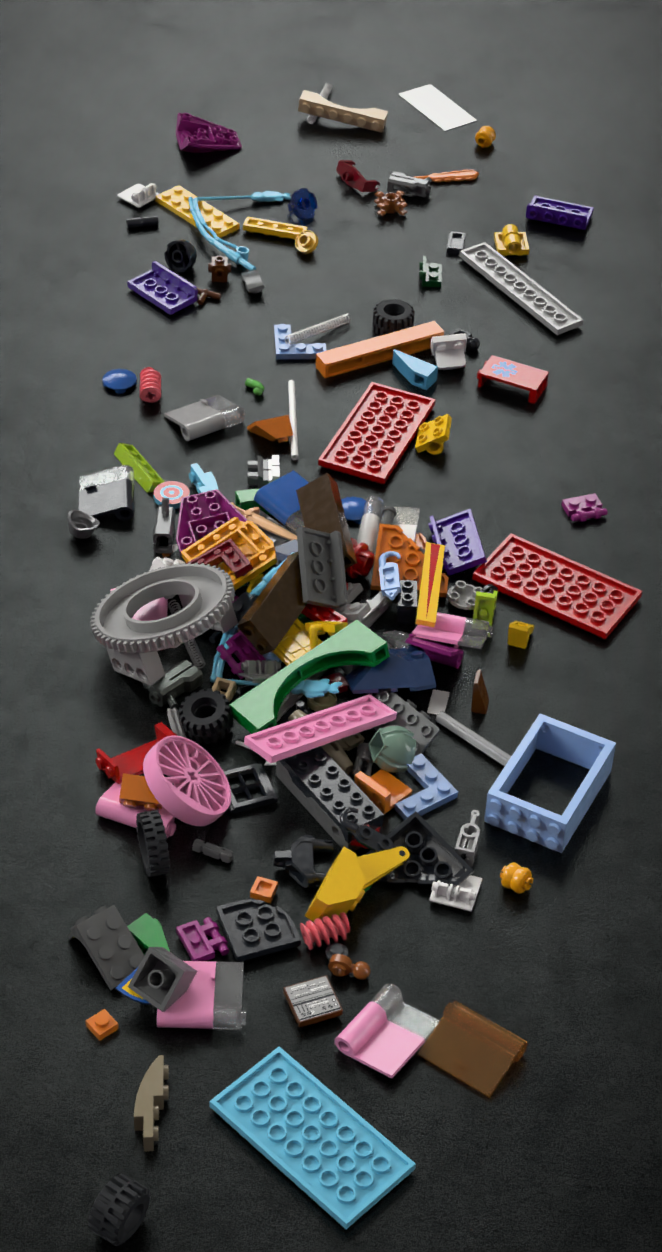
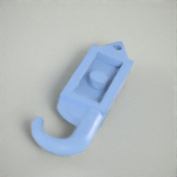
M388 551L379 557V575L382 596H387L393 601L397 594L401 593L399 568L397 563H386V559L391 556H396L400 559L401 556L398 552Z

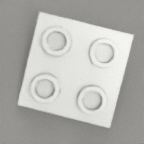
M138 183L121 192L117 197L139 208L154 200L155 196L159 194L156 192V184L150 183L145 187Z
M470 875L457 886H453V884L449 886V884L439 880L438 882L433 881L429 901L472 912L482 878Z

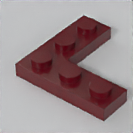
M231 538L185 563H204L205 565L210 564L211 567L214 565L217 567L218 564L224 562L236 578L244 576L253 570L249 560Z

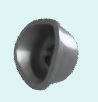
M73 509L68 514V529L76 538H89L100 524L96 518L79 510Z

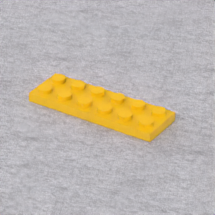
M179 185L155 196L156 202L196 227L194 218L190 213L188 198L192 197L194 199L197 196ZM198 201L199 209L207 226L216 233L217 237L221 238L240 229V223L205 201ZM205 229L206 232H207L211 237H213V235H212L207 229Z

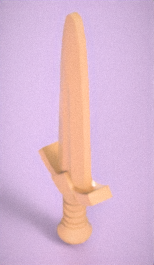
M230 502L248 521H252L257 527L290 541L297 539L295 534L260 516L259 507L244 510Z

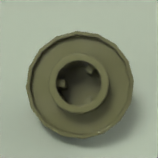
M330 692L325 693L322 697L307 698L308 707L316 712L336 706L337 704L336 695Z

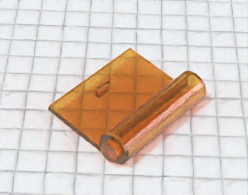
M458 1001L449 1002L444 1009L443 1017L418 1055L490 1098L512 1062H518L521 1059L528 1042Z

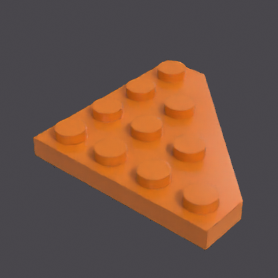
M380 524L371 590L381 591L379 557L385 552L395 551L400 554L401 558L398 559L396 556H391L386 559V563L393 562L398 564L400 580L417 581V595H419L424 554L420 551V547L411 538H408L398 525ZM445 573L441 575L439 597L446 598L449 578Z

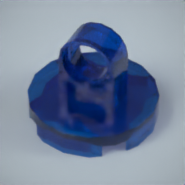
M307 188L294 191L290 203L287 204L289 212L293 211L295 216L301 220L314 217L315 209L318 207L314 193H310Z

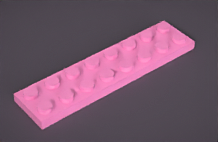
M369 694L247 735L244 738V744L266 761L275 763L396 720L397 712Z

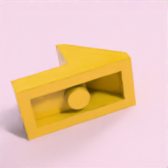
M520 621L509 623L508 645L526 649L529 635L533 633L535 625Z

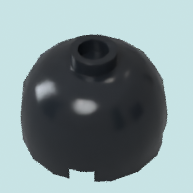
M175 240L167 245V251H165L164 256L168 267L178 270L175 272L179 273L185 272L194 266L197 252L189 241Z

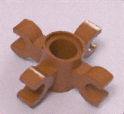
M399 190L396 194L387 193L385 195L381 191L376 192L375 196L378 198L374 202L378 204L377 207L381 208L377 214L384 216L386 213L398 212L400 215H405L407 211L403 208L407 207L408 204L401 198L405 192Z

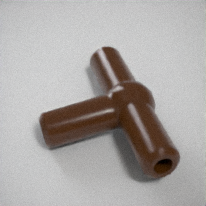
M197 288V294L200 295L197 300L199 305L204 303L206 297L217 300L221 298L220 293L209 291L206 288Z

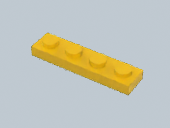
M247 217L243 223V230L296 240L300 232L307 230L305 226Z

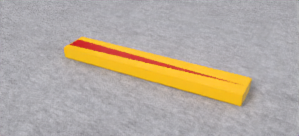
M426 542L415 624L435 628L445 545Z

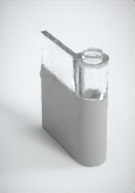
M216 395L166 412L164 417L180 425L184 439L190 441L244 421L246 413L239 405L220 395Z

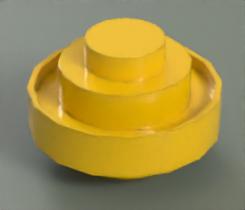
M310 230L300 232L295 240L296 248L304 254L313 252L318 245L317 235Z

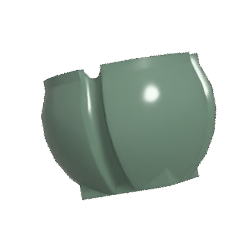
M397 725L379 728L368 744L373 762L387 772H405L408 769L407 764H412L415 757L416 739L411 738L414 736V733Z

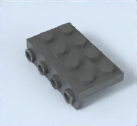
M305 527L297 528L303 603L326 608L330 607L332 609L346 605L348 596L341 533L339 531L326 533Z

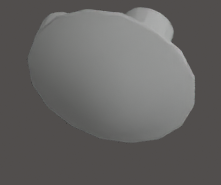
M460 580L448 590L447 598L457 608L474 610L476 592H480L483 588L466 584V582Z

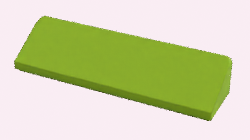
M118 444L114 455L147 493L153 492L157 485L165 482L133 445Z

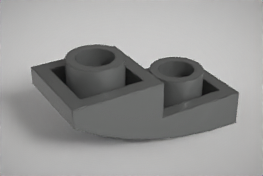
M257 270L241 273L248 292L258 293L261 289H264L263 281Z

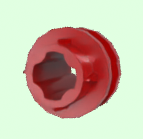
M351 538L357 563L345 569V572H347L348 577L355 579L358 575H368L374 564L375 554L369 551L368 544L361 542L357 545L356 539Z

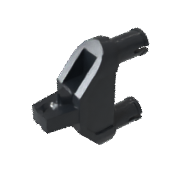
M303 835L291 845L290 850L274 852L273 866L289 869V875L302 887L312 888L315 885H321L327 873L314 870L313 852L332 854L333 840L314 839L312 835Z

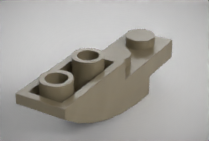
M159 1055L151 1064L143 1077L136 1096L134 1130H143L144 1151H154V1141H159V1127L154 1126V1120H159V1110L164 1109V1100L169 1099L168 1085H164V1080L169 1079V1065H164V1055Z

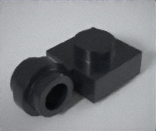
M461 328L449 333V335L466 333V347L469 350L475 351L480 346L478 338L472 337V333Z

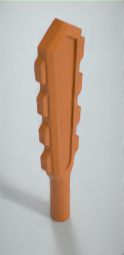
M465 169L462 171L432 173L427 176H416L414 178L426 179L430 177L432 182L467 181L476 179L479 176V172Z

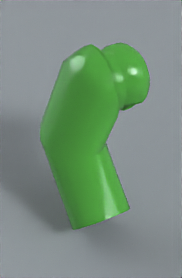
M251 378L246 379L245 386L253 388L255 395H262V392L265 390L262 383Z

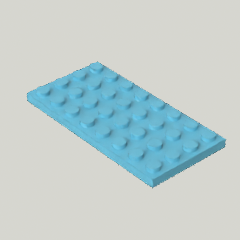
M277 1047L210 1100V1107L345 1229L350 1227L415 1170L416 1163L281 1047Z

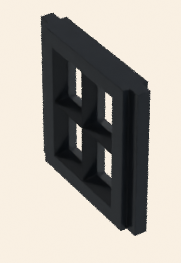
M255 763L224 771L228 780L239 777L242 784L241 787L231 789V803L228 807L230 813L235 814L274 804V802L278 801V797L262 764ZM254 774L257 783L246 785L243 776ZM260 787L264 796L253 799L249 790ZM245 791L249 800L238 803L234 794Z

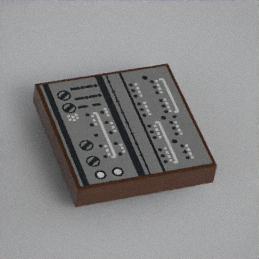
M327 975L283 988V993L299 1028L343 1015V1009Z

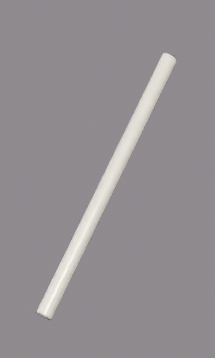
M289 380V416L293 436L290 437L292 460H297L298 438L295 381Z

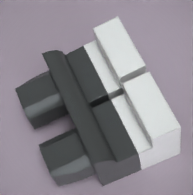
M272 455V459H263L261 456H258V461H248V484H258V489L280 478L279 455Z

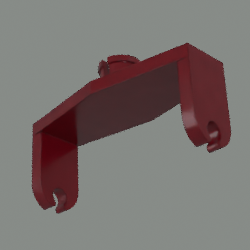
M339 160L336 171L349 186L361 192H376L379 189L376 186H380V183L376 180H366L352 166H355L352 160Z

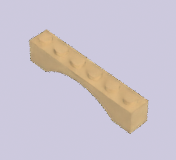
M306 90L303 91L300 97L298 107L299 112L381 133L386 125L388 111L377 108L357 109L340 106L326 100L318 93Z

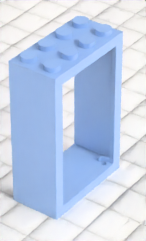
M539 714L488 791L484 822L562 853L611 773L616 743ZM536 749L590 769L562 816L507 794Z

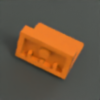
M382 769L371 777L361 771L354 776V783L383 814H386L395 807L396 803L412 794L410 787Z

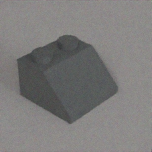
M149 947L128 988L160 1011L165 1012L188 990L197 971L164 947Z

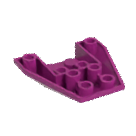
M178 112L176 138L181 151L204 153L241 149L242 146L237 132L233 129L225 128L189 113Z
M218 489L182 497L176 535L180 554L181 551L230 519L238 517L239 521L246 522L247 519Z

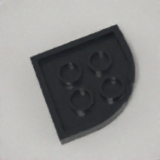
M241 900L216 907L217 916L237 963L301 946V938L292 919L278 906L276 908L265 904V901Z

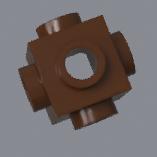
M212 257V262L208 263V273H211L212 282H228V273H231V263H228V257Z

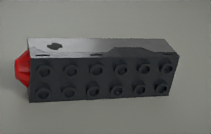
M321 746L276 762V776L341 848L346 847L353 852L362 847L369 849L357 842L355 837L342 826L340 814L345 808L353 807L359 811L358 813H348V821L357 825L369 826L383 834L384 814Z

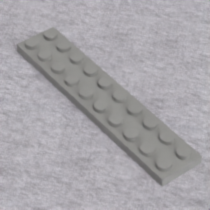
M486 242L460 251L459 257L556 335L583 325L581 317Z

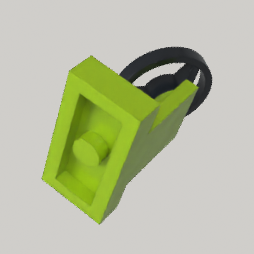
M488 584L480 592H476L472 622L473 629L491 631L498 597V588L493 584Z

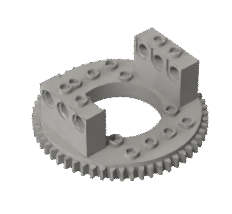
M204 563L167 565L166 567H159L158 569H152L149 572L137 575L129 579V581L123 582L122 585L117 586L115 590H111V593L106 594V598L101 599V603L97 604L98 607L94 608L95 612H92L93 616L90 621L94 637L99 641V644H103V647H106L114 671L152 685L165 676L157 651L176 648L209 629L220 630L225 633L238 624L232 606L235 589L228 573H225L220 567L216 568L215 565L212 567L210 564L205 565ZM175 595H179L183 607L179 612L152 621L132 619L134 614L149 602L162 597L171 599Z

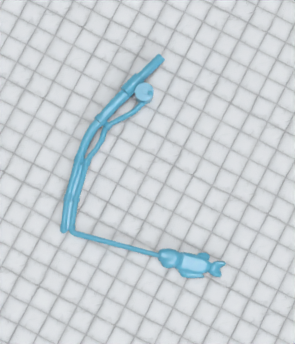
M277 191L254 192L251 196L196 197L194 199L189 197L190 213L202 236L210 244L226 254V257L242 265L249 271L256 270L254 265L247 262L249 249L245 246L238 247L217 237L216 233L207 226L199 209L198 201L251 199L259 202H281L283 199L293 200L289 193L282 194ZM205 229H207L213 235V237H211ZM223 244H225V245H227V246H230V247L236 249V252H235L234 250H232V249L227 248V247L224 246Z
M283 562L276 568H272L250 594L259 596ZM237 625L223 633L219 646L223 644L226 649H229L225 642L237 633L239 629ZM218 651L213 659L214 663L210 676V682L212 683L215 682L217 677H223L222 674L226 662L220 658ZM227 679L235 681L236 684L258 686L261 684L252 683V681ZM329 679L303 680L290 692L295 695L303 693L307 698L322 697L327 692L339 693L337 688L343 683L334 682L330 685Z

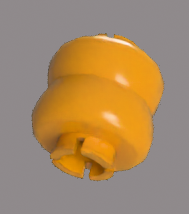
M490 126L481 127L475 135V141L481 147H489L496 138V132Z
M513 862L504 866L501 870L503 871V873H500L501 883L505 888L512 889L518 894L531 888L532 885L530 883L533 884V878L528 868L521 867Z

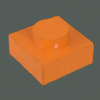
M257 876L250 890V898L271 903L278 889V882Z
M105 1009L86 1020V1027L99 1041L119 1029L118 1022Z

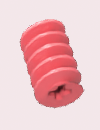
M146 367L140 372L139 396L142 401L154 403L161 398V374L151 367Z
M341 912L339 916L337 914L331 915V918L325 916L322 921L317 918L314 920V923L312 921H306L305 925L300 923V930L305 944L311 950L313 949V942L318 947H321V940H324L326 945H329L331 937L335 943L338 942L339 935L345 941L347 933H350V925L346 914Z

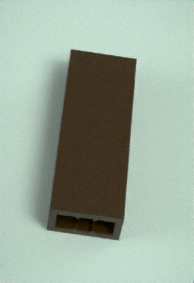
M326 473L297 489V497L305 528L326 533L334 531L341 533L344 568L347 569L356 564L357 560L338 485Z
M298 551L286 558L237 625L261 655L276 649L307 605V603H303Z

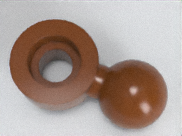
M335 954L330 958L328 968L336 976H345L351 972L355 978L363 980L370 974V967L366 962L360 961L353 964L352 960L343 954Z

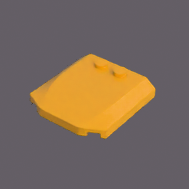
M238 517L230 519L181 551V555L187 563L231 538L253 567V570L249 571L246 575L236 578L224 562L218 564L216 568L220 567L221 570L228 573L235 590L277 563L273 541L252 521H239Z

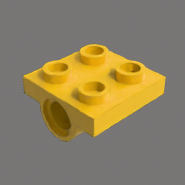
M508 224L503 228L502 232H494L496 250L502 256L529 255L530 249L526 233L518 232V228L515 225Z
M449 414L438 416L435 420L428 423L425 422L419 426L415 449L418 453L427 450L428 453L437 455L443 451L444 442L449 440L452 418Z

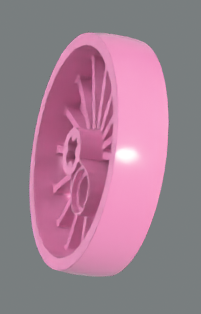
M172 735L158 741L146 754L143 761L146 782L158 802L174 817L193 826H207L216 821L228 809L231 803V789L228 779L217 761L200 745L185 737Z

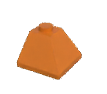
M289 415L255 421L247 426L248 431L270 441L278 440V443L289 441L288 438L293 436Z

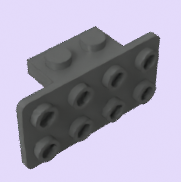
M380 689L379 693L374 696L397 712L396 720L373 728L378 731L379 728L397 725L412 731L414 736L411 738L416 739L415 756L423 753L440 733V729L430 721L431 717L423 710L418 712L416 710L417 706L409 699L407 701L403 700L396 693L391 692V689Z

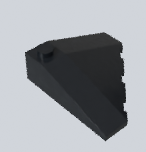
M415 811L386 836L391 839L394 847L402 846L407 848L410 853L409 858L403 865L397 867L378 881L388 882V884H405L407 882L418 883L419 885H432L433 881L438 882L439 880L449 884V886L450 884L457 886L467 879L474 870ZM370 850V851H368L365 855L371 854V853H375V852L372 851V850Z

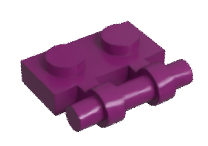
M596 493L563 499L561 504L566 514L571 516L573 522H583L589 518L598 519L608 513L606 508H602L603 504Z
M241 631L225 642L229 649H226L223 644L216 648L220 653V658L228 663L232 668V673L236 674L240 680L244 678L239 675V673H244L241 670L242 662H245V660H260V662L266 660ZM233 653L241 661L240 663H237L231 656Z
M210 917L203 920L204 925L202 926L195 920L176 927V933L192 961H207L215 958L214 950L220 951L223 956L229 953L225 937L220 935L217 923L213 922ZM206 935L211 936L212 939L208 941Z

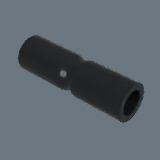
M158 216L126 219L127 228L159 225Z

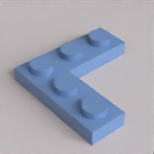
M291 324L274 325L276 360L316 359V353L326 351V343L286 344L285 336L291 334Z
M421 753L414 757L412 764H407V771L425 789L396 803L395 810L404 820L415 811L421 816L457 798L458 791Z

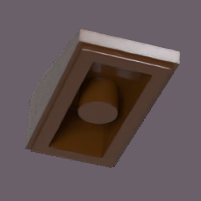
M478 670L474 680L471 710L475 713L486 714L489 697L482 672Z

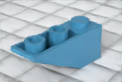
M396 349L393 350L392 364L412 385L427 390L437 381L438 366Z

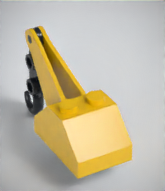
M345 808L340 814V822L355 837L357 842L375 853L357 857L355 852L346 847L342 848L305 914V917L312 921L317 918L322 921L325 916L331 918L333 914L339 916L341 912L346 914L348 910L353 911L363 897L365 888L403 865L410 856L407 848L402 846L394 847L391 839L369 826L357 825L348 821V813L359 812L356 808Z

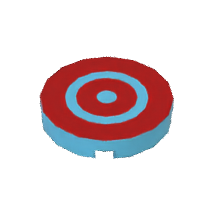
M177 481L163 482L154 489L155 503L162 505V498H169V507L174 509L180 508L182 497L190 496L188 487Z

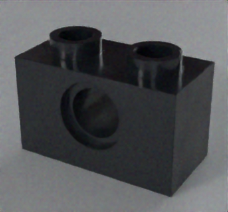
M400 580L401 593L397 594V623L415 624L417 615V581Z

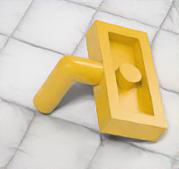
M314 621L305 623V631H309L310 649L318 646L317 635L328 632V635L332 636L345 628L348 622Z

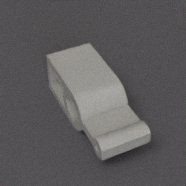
M473 810L470 823H466L461 827L455 847V852L462 859L466 854L464 861L471 867L473 866L479 844L480 829L478 823L480 813L478 810Z

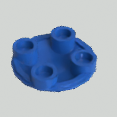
M114 369L103 376V386L113 389L116 393L120 394L137 384L136 375L126 369Z
M346 497L341 499L346 520L353 521L355 524H361L362 516L366 513H371V505L362 498Z

